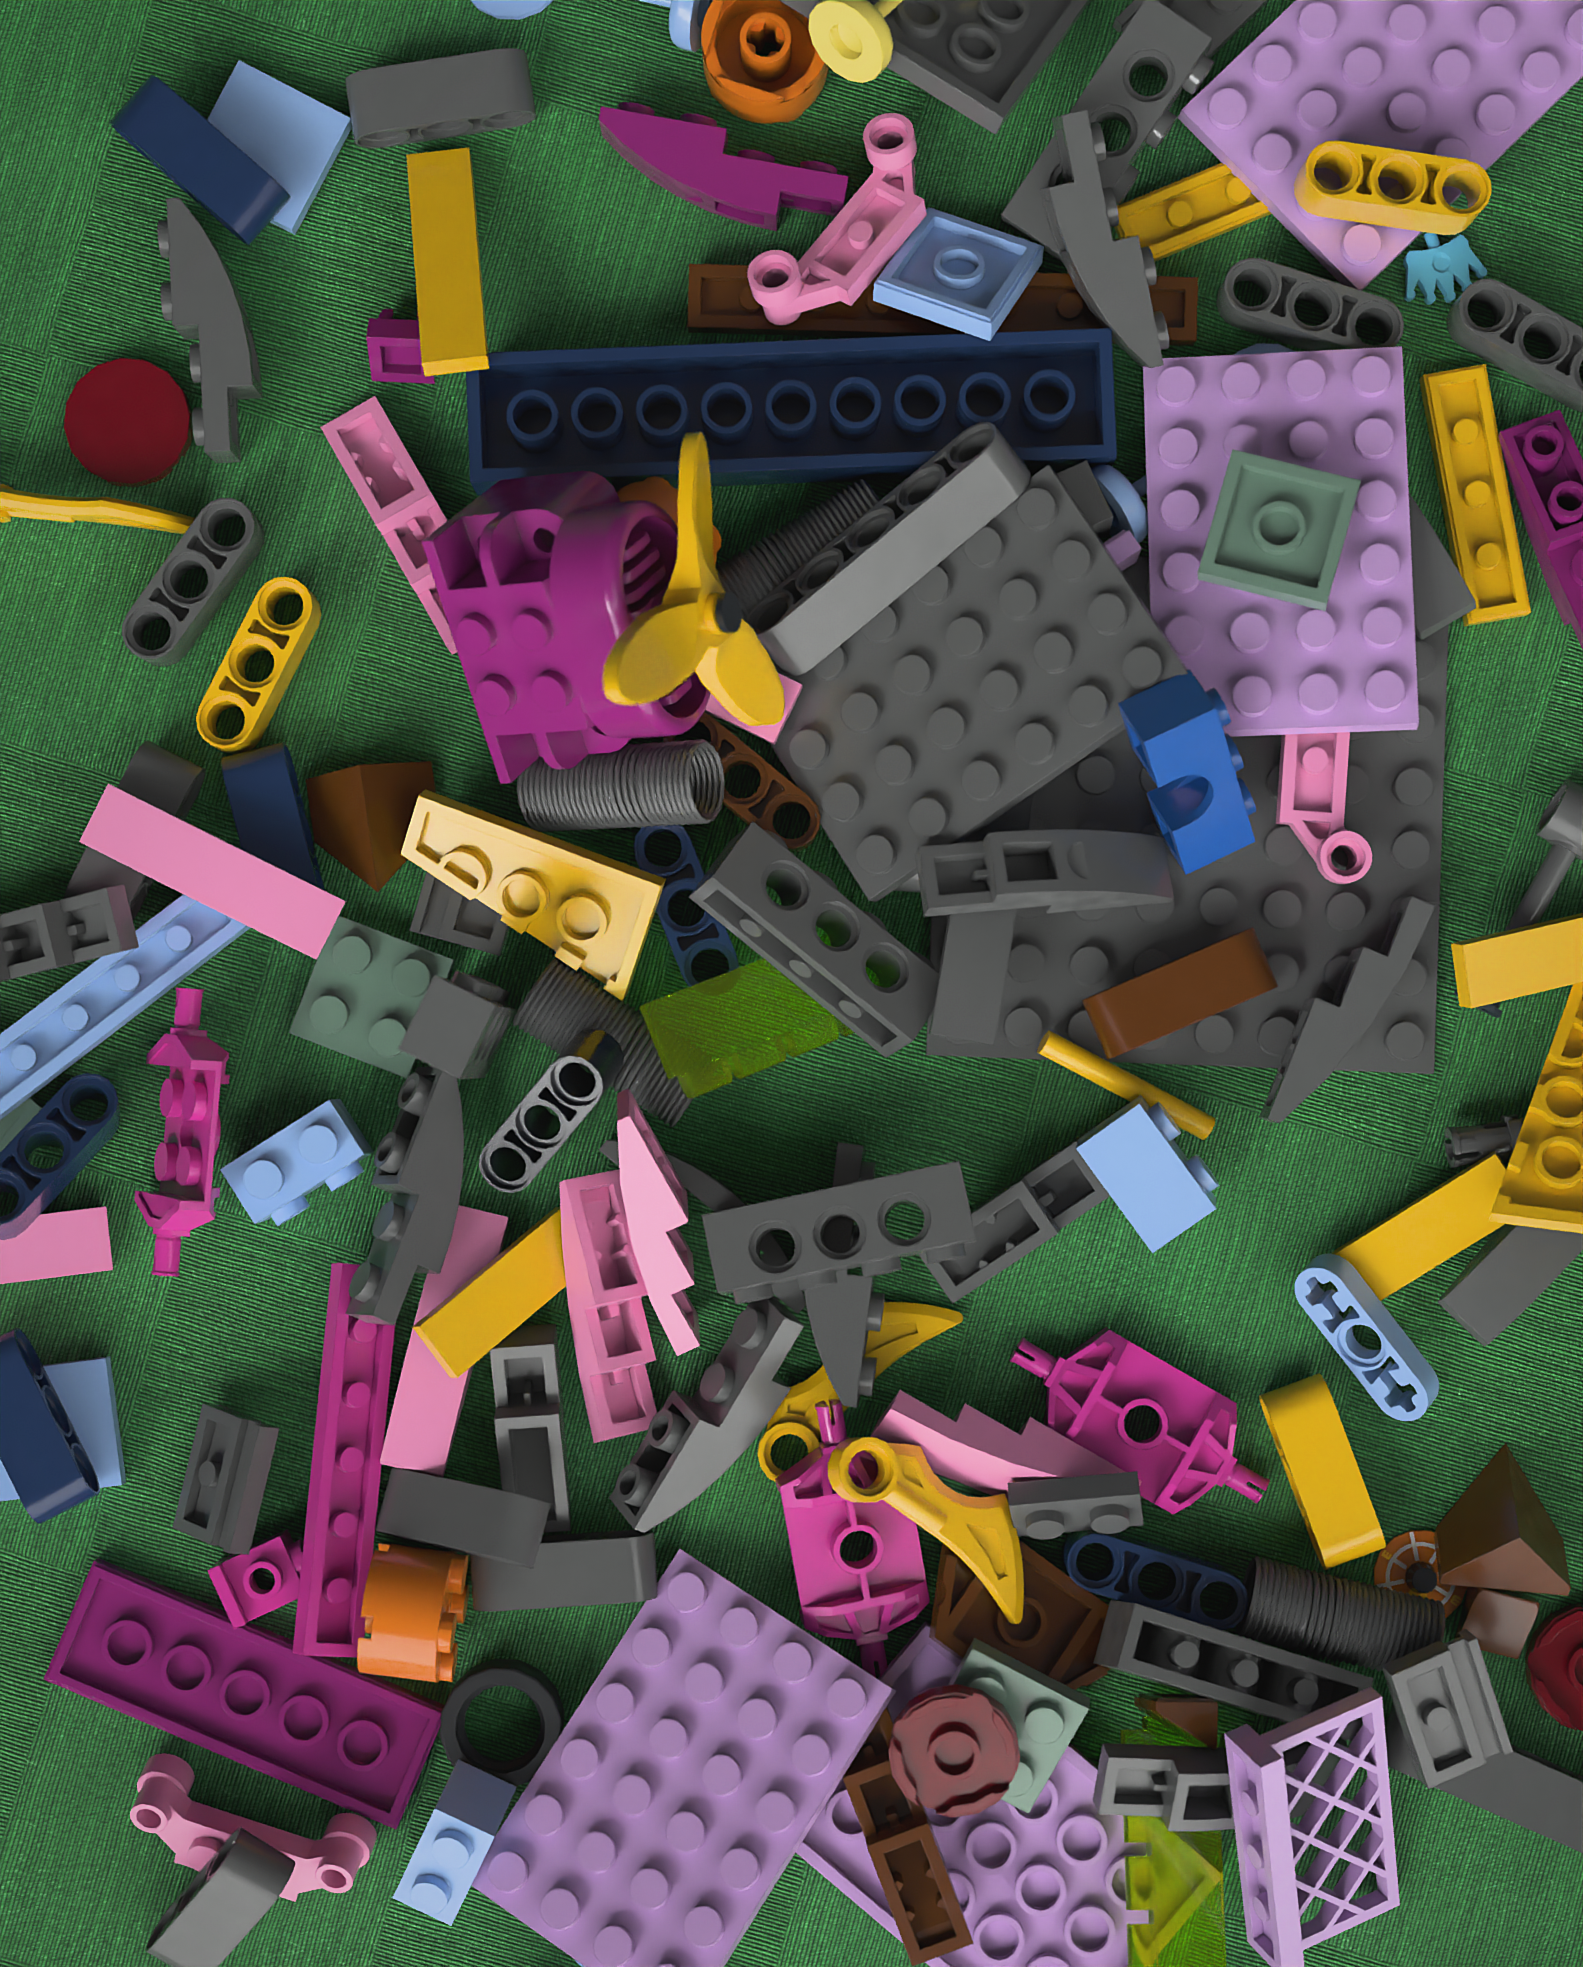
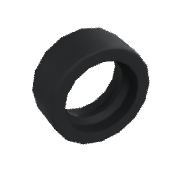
M494 1659L474 1666L456 1682L441 1712L440 1738L447 1759L454 1767L459 1759L514 1786L530 1782L563 1731L564 1707L557 1688L540 1669L521 1660ZM494 1686H512L526 1693L536 1704L540 1716V1734L534 1746L523 1756L509 1761L492 1760L480 1754L469 1742L465 1730L466 1711L471 1701L483 1690Z

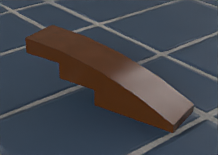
M886 1707L842 1778L865 1836L870 1857L913 1967L974 1943L925 1806L920 1803L919 1807L906 1798L892 1776L888 1752L894 1723L889 1709Z

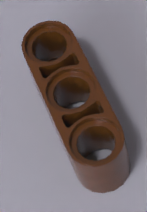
M703 712L695 725H700L711 734V744L719 754L724 779L729 770L739 765H748L754 768L761 778L760 787L757 792L751 797L744 799L730 795L724 787L722 804L747 825L754 822L762 829L769 830L778 835L786 843L790 852H798L810 846L819 833L820 814L817 805L808 795L718 721ZM677 735L664 736L663 742L676 741ZM788 805L799 806L809 815L810 827L800 838L786 839L775 831L773 818L782 807Z
M1252 927L1083 999L1082 1002L1106 1058L1111 1059L1278 987V984Z

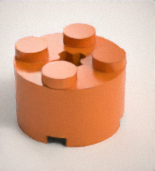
M713 0L705 14L701 31L703 68L710 94L726 110L746 121L768 124L791 122L799 118L821 93L829 66L820 58L812 44L808 28L809 19L779 0ZM765 42L776 45V51H771L767 57L756 54V51H762Z
M380 1542L378 1544L379 1550L374 1551L363 1596L361 1617H366L365 1633L371 1634V1639L358 1637V1671L366 1674L436 1683L439 1680L452 1682L458 1657V1643H454L456 1623L464 1624L469 1599V1585H465L468 1555L457 1554V1552Z

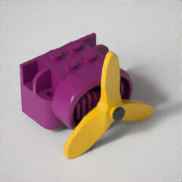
M702 432L686 433L683 438L679 464L678 527L669 514L658 505L644 500L620 502L615 488L604 477L595 472L577 471L499 480L421 541L500 784L512 783L539 757H543L544 761L551 768L558 770L570 769L576 766L588 754L611 753L621 750L632 738L682 734L692 728L700 719L708 704L711 693L726 710L749 726L775 725L784 716V689L776 668L753 628L742 619L741 605L737 596L734 593L725 592L714 565L711 478L707 446Z

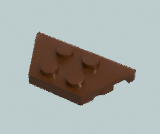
M1019 1540L1024 1576L1023 1616L1019 1624H1011L974 1572L957 1554L942 1543L929 1638L961 1661L974 1638L1074 1690L1081 1686H1088L1108 1674L1107 1671L1111 1668L1093 1663L1109 1608L1107 1604L1091 1592L1079 1587L1072 1578Z

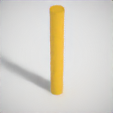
M1050 1030L1046 1032L1039 1044L1037 1053L1130 1102L1140 1095L1150 1107L1160 1102L1179 1128L1202 1140L1209 1136L1215 1125L1216 1119L1213 1116Z

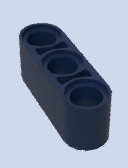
M152 74L109 121L110 125L131 146L248 246L291 199L287 191L272 176L171 88Z
M281 742L222 757V773L241 849L326 891L295 767L287 744Z
M681 825L642 826L635 837L633 846L635 858L641 870L666 879L656 911L682 977L689 988L700 995L708 997L721 996L733 988L738 980L740 971L738 957L726 927L706 911L702 919L695 925L680 926L673 922L669 912L672 899L681 892H692L705 875L692 841ZM658 833H672L681 841L682 850L680 857L670 866H655L647 859V843L651 837ZM707 950L721 952L726 956L729 963L727 977L723 982L715 986L702 985L697 982L693 975L694 960L700 953Z
M85 1073L69 1080L0 1152V1192L11 1193L19 1199L14 1211L0 1217V1240L15 1238L24 1232L114 1136L119 1128L121 1116L116 1089L108 1079L98 1074ZM89 1098L98 1099L108 1107L103 1116L93 1121L80 1120L73 1114L75 1106L82 1100ZM43 1145L56 1146L62 1150L63 1157L53 1167L43 1169L29 1163V1156L36 1148Z
M15 1327L0 1335V1460L26 1511L36 1523L42 1524L99 1495L100 1485L94 1468L33 1345L20 1328Z
M1094 1530L1071 1532L1063 1543L1062 1560L1073 1581L1087 1591L1122 1602L1136 1603L1221 1631L1235 1627L1243 1620L1248 1610L1249 1598L1246 1588L1230 1569L1218 1563L1119 1532L1103 1534ZM1094 1542L1107 1546L1109 1549V1561L1101 1571L1092 1574L1084 1573L1077 1568V1555L1085 1545ZM1162 1562L1168 1565L1170 1579L1163 1589L1152 1593L1145 1592L1139 1588L1138 1576L1142 1568L1147 1564ZM1221 1581L1229 1584L1231 1597L1224 1608L1214 1612L1201 1608L1200 1594L1209 1583Z

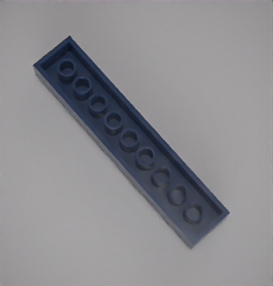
M1111 328L995 333L991 341L971 334L488 352L490 369L466 372L470 483L477 496L483 494L499 480L577 471L595 472L604 477L613 487L619 486L622 488L628 484L643 481L647 477L656 476L668 481L673 488H679V464L683 438L686 433L702 432L706 441L711 487L858 481V478L865 481L907 479L959 434L980 422H990L997 427L1029 468L1031 474H1036L1047 465L1052 467L1056 473H1059L1084 461L1088 462L1090 468L1099 464L1112 466L1117 458Z

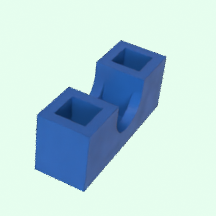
M1190 669L1186 670L1188 674L1176 675L1118 703L1132 749L1157 785V788L1147 792V796L1160 836L1164 838L1165 844L1186 875L1255 842L1248 816L1256 812L1255 803L1246 784L1240 777L1237 778L1235 773L1244 768L1240 753L1228 733L1224 734L1222 728L1231 723L1228 710L1218 691L1214 687L1205 691Z

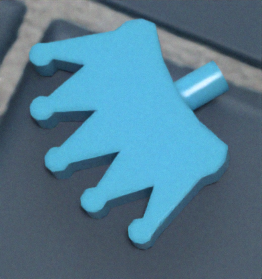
M1426 233L1424 238L1428 249L1409 251L1403 259V265L1406 269L1404 299L1407 302H1411L1415 298L1416 293L1414 289L1417 284L1425 297V304L1431 305L1436 299L1434 290L1435 285H1437L1444 296V301L1451 303L1456 297L1454 280L1461 286V290L1464 292L1472 284L1469 269L1476 273L1478 279L1485 277L1487 269L1471 250L1468 240L1463 235H1459L1450 242L1440 245L1437 234Z

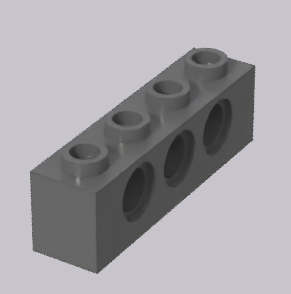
M1144 0L1069 112L1074 113L1087 110L1090 123L1098 121L1100 124L1106 120H1117L1127 127L1130 138L1126 145L1116 151H1106V160L1097 162L1102 188L1111 187L1118 204L1127 195L1141 172L1132 165L1145 145L1148 144L1156 150L1175 123L1177 116L1169 110L1184 89L1193 95L1214 64V61L1206 56L1211 48L1212 37L1157 0ZM1141 66H1155L1163 72L1167 83L1161 92L1153 96H1143L1133 90L1129 79L1132 73ZM1054 135L1002 212L1001 217L1004 224L1029 241L1044 246L1045 252L1063 263L1048 224L1040 193L1041 188L1058 185L1063 179Z
M751 822L727 843L689 895L691 900L885 1058L911 1043L933 1012L939 974L936 972L931 961L920 953L906 948L887 932L884 923L879 918L869 912L861 911L838 892L837 886L828 876L810 869L788 850L786 843L778 835L769 830L762 829L754 822ZM766 886L771 887L777 892L781 905L775 903L769 897ZM816 926L825 931L831 946L825 944L819 938ZM865 966L876 974L879 986L869 979Z
M458 970L455 971L452 979L434 975L398 1049L458 1079L485 1078L518 1009L505 1003L510 994L509 991L479 976L465 972L462 973Z
M960 1161L702 1215L717 1293L721 1295L733 1293L735 1304L774 1297L772 1285L793 1280L798 1281L799 1291L838 1283L836 1271L861 1266L863 1277L902 1270L900 1258L926 1253L928 1264L958 1259L966 1256L965 1244L977 1242ZM912 1204L918 1207L924 1214L923 1229L912 1239L901 1240L895 1238L887 1229L888 1215L898 1205ZM847 1217L854 1220L859 1226V1241L852 1250L846 1253H834L828 1250L824 1244L823 1233L825 1227L835 1218ZM773 1231H786L792 1235L795 1241V1253L792 1259L780 1267L766 1265L760 1255L762 1240Z
M1110 1600L1093 1662L1188 1693L1213 1698L1214 1701L1285 1723L1294 1721L1372 1687L1374 1680L1358 1673L1136 1603ZM1362 1717L1349 1722L1339 1739L1353 1741L1362 1727Z

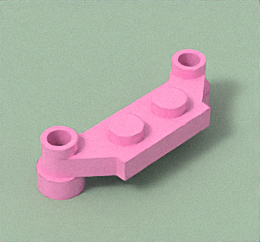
M885 113L873 118L866 125L863 132V140L867 158L873 165V173L798 262L791 254L782 250H769L759 254L752 260L747 271L749 285L754 299L763 306L765 316L769 322L775 325H787L797 320L801 312L839 301L852 306L926 217L927 212L924 199L916 195V171L913 158L917 152V143L913 125L907 117L897 113Z
M1350 732L1282 735L1276 824H1286L1291 827L1316 862L1319 872L1327 880L1336 884H1348L1359 880L1368 872L1371 866L1372 851L1368 842L1361 835L1347 831L1344 827ZM1335 848L1343 850L1347 855L1348 864L1344 871L1337 869L1332 864L1331 854Z
M163 1753L150 1757L138 1779L137 1790L139 1794L130 1811L131 1821L136 1827L145 1832L156 1833L176 1853L175 1863L200 1872L231 1834L241 1827L295 1861L294 1871L279 1896L296 1902L299 1893L321 1888L333 1893L348 1891L352 1887L358 1869L369 1861L377 1840L374 1826L367 1819L352 1813H341L333 1816L328 1822L322 1839L311 1840L194 1802L188 1797L195 1779L194 1772L186 1761L172 1754Z

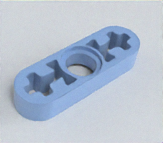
M1335 1254L1316 1256L1295 1281V1295L1299 1304L1382 1411L1400 1421H1413L1420 1418L1438 1395L1439 1380L1437 1374L1349 1261ZM1331 1281L1336 1286L1337 1291L1331 1289L1324 1292L1319 1287L1318 1282L1325 1284ZM1350 1305L1353 1306L1349 1314L1342 1318L1339 1314L1340 1310L1344 1312ZM1360 1324L1372 1328L1380 1337L1381 1349L1370 1350L1360 1345L1353 1335L1352 1327ZM1391 1356L1395 1360V1363L1392 1364L1390 1361L1387 1364V1366L1384 1369H1382L1380 1366H1382L1384 1362L1388 1359V1357ZM1410 1383L1415 1388L1416 1393L1412 1390L1403 1393L1396 1384L1405 1386Z

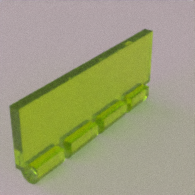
M827 934L819 937L825 944L831 946ZM765 958L639 1006L668 1080L677 1077L684 1094L690 1099L731 1083L732 1073L736 1078L742 1079L786 1060V1052L789 1056L796 1057L838 1040L839 1032L843 1036L854 1034L850 1028L778 971ZM865 966L869 979L879 986L876 974Z
M1151 1716L1142 1717V1729L1121 1730V1744L1195 1746ZM1123 1815L1124 1843H1146V1856H1124L1126 1910H1148L1149 1923H1127L1128 1967H1227L1221 1830L1168 1831L1162 1816Z

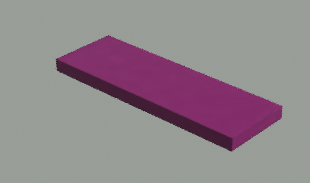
M100 1558L93 1561L43 1679L396 1830L440 1729L441 1712L445 1706L373 1674L360 1673L357 1667L333 1657L303 1656L292 1653L293 1640L251 1622H247L245 1625L234 1629L225 1611Z

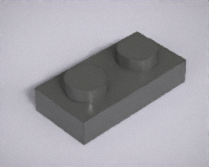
M1137 1471L1008 1483L1009 1508L1013 1527L1017 1529L1018 1537L1030 1536L1035 1539L1045 1540L1056 1538L1064 1532L1094 1530L1103 1534H1114L1124 1531L1128 1527L1144 1526Z

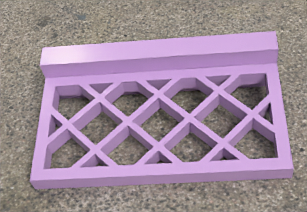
M1372 1687L1262 1735L1257 1734L1248 1724L1224 1733L1247 1942L1271 1967H1305L1303 1950L1400 1905L1382 1696ZM1362 1717L1363 1725L1349 1747L1346 1748L1336 1743L1347 1724ZM1303 1742H1310L1311 1745L1293 1773L1286 1770L1284 1767L1283 1751ZM1329 1752L1341 1757V1759L1322 1787L1311 1780ZM1360 1766L1367 1769V1779L1352 1801L1341 1794ZM1306 1791L1316 1796L1300 1823L1296 1825L1290 1822L1289 1814L1303 1792ZM1334 1805L1346 1811L1329 1838L1327 1839L1316 1834ZM1366 1819L1372 1824V1830L1358 1852L1347 1848L1346 1846L1363 1820ZM1311 1844L1321 1850L1302 1877L1295 1874V1865L1308 1845ZM1339 1857L1351 1862L1333 1890L1322 1886ZM1368 1871L1376 1873L1377 1890L1356 1900L1351 1899ZM1314 1896L1326 1900L1314 1919L1300 1925V1917Z

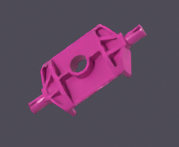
M176 987L174 1028L170 1027V1034L165 1033L147 1053L146 1064L170 1066L169 1079H165L160 1091V1110L162 1115L166 1117L164 1142L158 1145L154 1158V1171L157 1180L160 1181L159 1192L135 1190L134 1197L148 1226L153 1227V1234H156L153 1271H151V1274L158 1276H180L181 1236L190 1237V1230L215 1219L214 1201L220 1195V1188L212 1186L214 1156L218 1150L221 1135V1123L218 1114L220 1084H229L230 1075L225 1074L229 1053L207 1037L208 1030H199L202 996L204 993L202 989Z
M1107 1327L1063 1358L1059 1355L1054 1358L1053 1355L1028 1342L1024 1337L1019 1341L1018 1349L1033 1358L1029 1359L1014 1350L1009 1361L1044 1379L1043 1384L1047 1386L1044 1425L1125 1472L1137 1471L1138 1479L1142 1481L1140 1484V1494L1143 1498L1171 1514H1175L1190 1506L1216 1484L1222 1487L1225 1483L1228 1487L1253 1500L1254 1503H1258L1262 1498L1263 1494L1247 1485V1482L1266 1491L1270 1480L1237 1462L1238 1459L1232 1456L1237 1427V1403L1225 1395L1223 1396ZM1138 1405H1147L1153 1407L1159 1415L1158 1430L1147 1440H1134L1127 1435L1124 1429L1125 1416L1130 1409Z
M828 1399L831 1419L829 1407L824 1400L815 1404L822 1442L819 1444L820 1447L775 1478L776 1487L781 1494L801 1610H799L801 1622L805 1629L823 1636L854 1640L856 1645L859 1646L862 1669L876 1678L874 1661L876 1671L880 1677L888 1667L883 1640L888 1639V1632L916 1618L930 1602L917 1524L883 1499L877 1502H851L841 1498L832 1488L828 1478L829 1458L839 1443L850 1437H847L840 1399ZM863 1450L856 1453L851 1459L849 1475L857 1487L865 1489L871 1486L876 1480L878 1465L875 1458ZM864 1531L871 1534L873 1537V1547L867 1557L860 1561L852 1562L840 1556V1545L849 1533Z

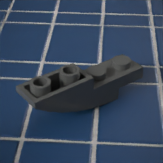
M1087 110L1052 118L1064 183L1041 188L1040 193L1048 224L1060 257L1077 291L1095 319L1103 328H1111L1114 342L1139 366L1148 368L1162 366L1164 364L1161 350L1169 348V335L1162 311L1153 312L1148 286L1157 283L1154 258L1149 246H1140L1139 236H1125L1112 239L1110 227L1118 226L1119 215L1112 188H1102L1097 162L1106 160V149L1101 126L1098 121L1089 122Z
M166 198L167 219L158 220L157 234L161 257L169 258L170 282H162L161 307L164 320L172 321L173 327L184 340L199 339V344H191L189 348L191 377L194 383H201L202 407H194L192 413L195 443L197 446H204V452L215 463L241 462L238 400L263 398L260 365L253 331L242 297L227 265L213 242L180 198Z
M1083 829L987 833L983 841L919 846L915 854L924 917L1045 906L1046 913L1171 903L1174 899L1164 838L1146 834Z
M434 1066L417 1067L415 1073L406 1079L398 1096V1106L401 1109L392 1132H389L382 1139L375 1154L374 1164L377 1170L371 1185L391 1193L392 1196L390 1201L383 1205L375 1218L373 1225L375 1240L367 1260L357 1268L352 1277L349 1287V1295L352 1298L346 1314L366 1323L395 1325L414 1273L440 1274L452 1238L463 1176L464 1130L462 1105L457 1078Z
M838 1143L832 1187L875 1179L876 1163L865 1161L866 1150L864 1146ZM839 1217L830 1221L823 1233L826 1248L834 1253H846L852 1250L857 1245L860 1237L857 1223L847 1217ZM851 1269L836 1271L838 1283L804 1290L815 1344L827 1376L843 1406L859 1407L860 1395L872 1396L877 1357L865 1356L868 1330L878 1332L881 1330L885 1293L873 1292L875 1283L873 1277L850 1275Z
M776 1297L750 1302L747 1308L737 1317L732 1333L716 1360L704 1372L694 1397L692 1398L673 1390L662 1410L653 1417L646 1437L629 1465L619 1474L616 1487L609 1497L635 1530L643 1533L647 1532L673 1516L702 1494L752 1444L791 1388L776 1372L804 1325Z
M1221 1734L1219 1747L1216 1750L1198 1746L1103 1743L1093 1794V1803L1098 1815L1162 1816L1168 1831L1235 1829L1225 1735ZM1338 1738L1336 1743L1347 1748L1346 1741ZM1306 1741L1283 1751L1284 1767L1286 1770L1293 1773L1311 1745L1310 1742ZM1329 1752L1311 1781L1323 1787L1341 1757ZM1304 1791L1290 1812V1819L1304 1815L1316 1796Z

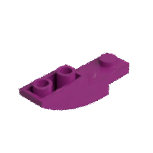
M632 102L618 103L617 109L603 106L600 108L599 124L602 137L627 162L650 180L677 197L711 213L743 224L777 231L781 207L836 217L846 204L848 176L838 175L836 167L818 161H803L800 163V167L777 164L772 155L747 149L739 150L737 156L727 155V129L717 127V122L710 117L685 113L680 115L679 120L654 116L655 111L652 108Z
M1559 409L1500 431L1499 440L1519 510L1544 579L1564 626L1571 623L1583 650V459Z

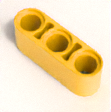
M1326 141L1316 146L1308 155L1294 181V195L1298 204L1305 211L1316 216L1441 235H1455L1464 231L1488 204L1492 193L1491 180L1487 172L1480 165L1472 161L1345 141ZM1317 168L1333 170L1339 175L1342 188L1339 190L1323 188L1317 182L1314 170ZM1381 177L1396 179L1405 191V198L1394 200L1382 193L1378 179ZM1452 186L1461 190L1468 200V208L1457 209L1451 207L1443 197L1442 188Z
M277 577L266 582L261 587L198 708L196 722L200 735L210 745L223 752L237 754L249 751L258 744L319 627L321 620L320 604L315 595L297 579ZM293 594L301 596L304 608L299 619L289 625L277 624L274 620L273 611L279 599ZM257 651L271 652L274 657V668L269 677L261 682L248 681L245 675V665L248 658ZM239 707L242 709L245 717L243 730L232 739H221L216 731L218 716L227 708Z
M1319 1373L1260 1395V1404L1308 1535L1324 1570L1386 1548L1385 1539L1337 1408L1322 1375Z

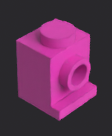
M288 1529L251 1545L249 1554H232L219 1560L207 1570L234 1629L298 1599L304 1542L301 1539L294 1542ZM265 1568L272 1572L275 1578V1584L272 1589L263 1590L258 1587L253 1576L256 1569Z

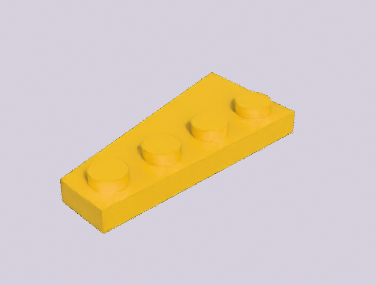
M426 789L418 796L401 851V855L467 899L472 900L476 898L502 915L500 920L520 934L526 931L556 951L554 956L577 971L580 967L606 984L603 989L619 1000L623 1001L628 994L666 881L665 878Z
M1583 982L1573 984L1488 1222L1583 1233Z

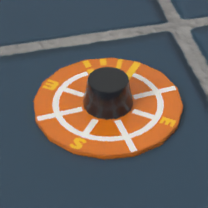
M1410 1530L1393 1537L1386 1545V1548L1380 1551L1374 1566V1585H1377L1379 1588L1383 1586L1385 1589H1395L1397 1592L1402 1591L1404 1594L1408 1592L1410 1595L1414 1594L1417 1597L1420 1595L1422 1598L1427 1597L1429 1600H1439L1444 1606L1445 1618L1461 1604L1468 1587L1439 1583L1434 1532L1430 1530Z

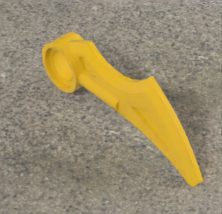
M0 484V523L10 522L11 517L72 523L75 521L96 522L185 534L196 519L169 510L116 498L47 495L14 490L10 486Z
M884 1302L880 1332L868 1330L865 1356L877 1357L875 1379L906 1353L961 1323L963 1315L955 1310L928 1304ZM824 1365L806 1380L790 1386V1391L768 1422L767 1428L759 1440L757 1454L760 1467L766 1476L776 1482L775 1478L786 1471L778 1468L771 1459V1447L776 1439L787 1434L797 1435L806 1443L808 1454L820 1447L819 1439L821 1438L815 1404L824 1400L829 1407L831 1419L828 1399H839L827 1376ZM842 1405L843 1413L849 1406Z
M852 1437L839 1443L832 1451L828 1461V1478L832 1488L841 1498L851 1502H877L882 1499L957 1554L987 1588L1009 1623L1019 1624L1021 1622L1024 1602L1023 1563L1017 1529L1013 1527L1009 1503L1005 1493L988 1497H970L955 1492L933 1473L921 1446L886 1443L876 1437ZM863 1450L870 1453L878 1465L876 1480L865 1489L857 1487L849 1475L851 1459L856 1453Z

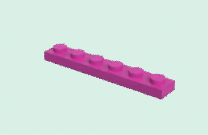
M332 1263L292 1652L303 1656L357 1658L358 1637L365 1638L366 1617H361L367 1575L373 1556L382 1465L380 1464V1458L384 1445L395 1325L366 1323L346 1314L352 1298L349 1295L350 1283L355 1271L360 1266L357 1264Z

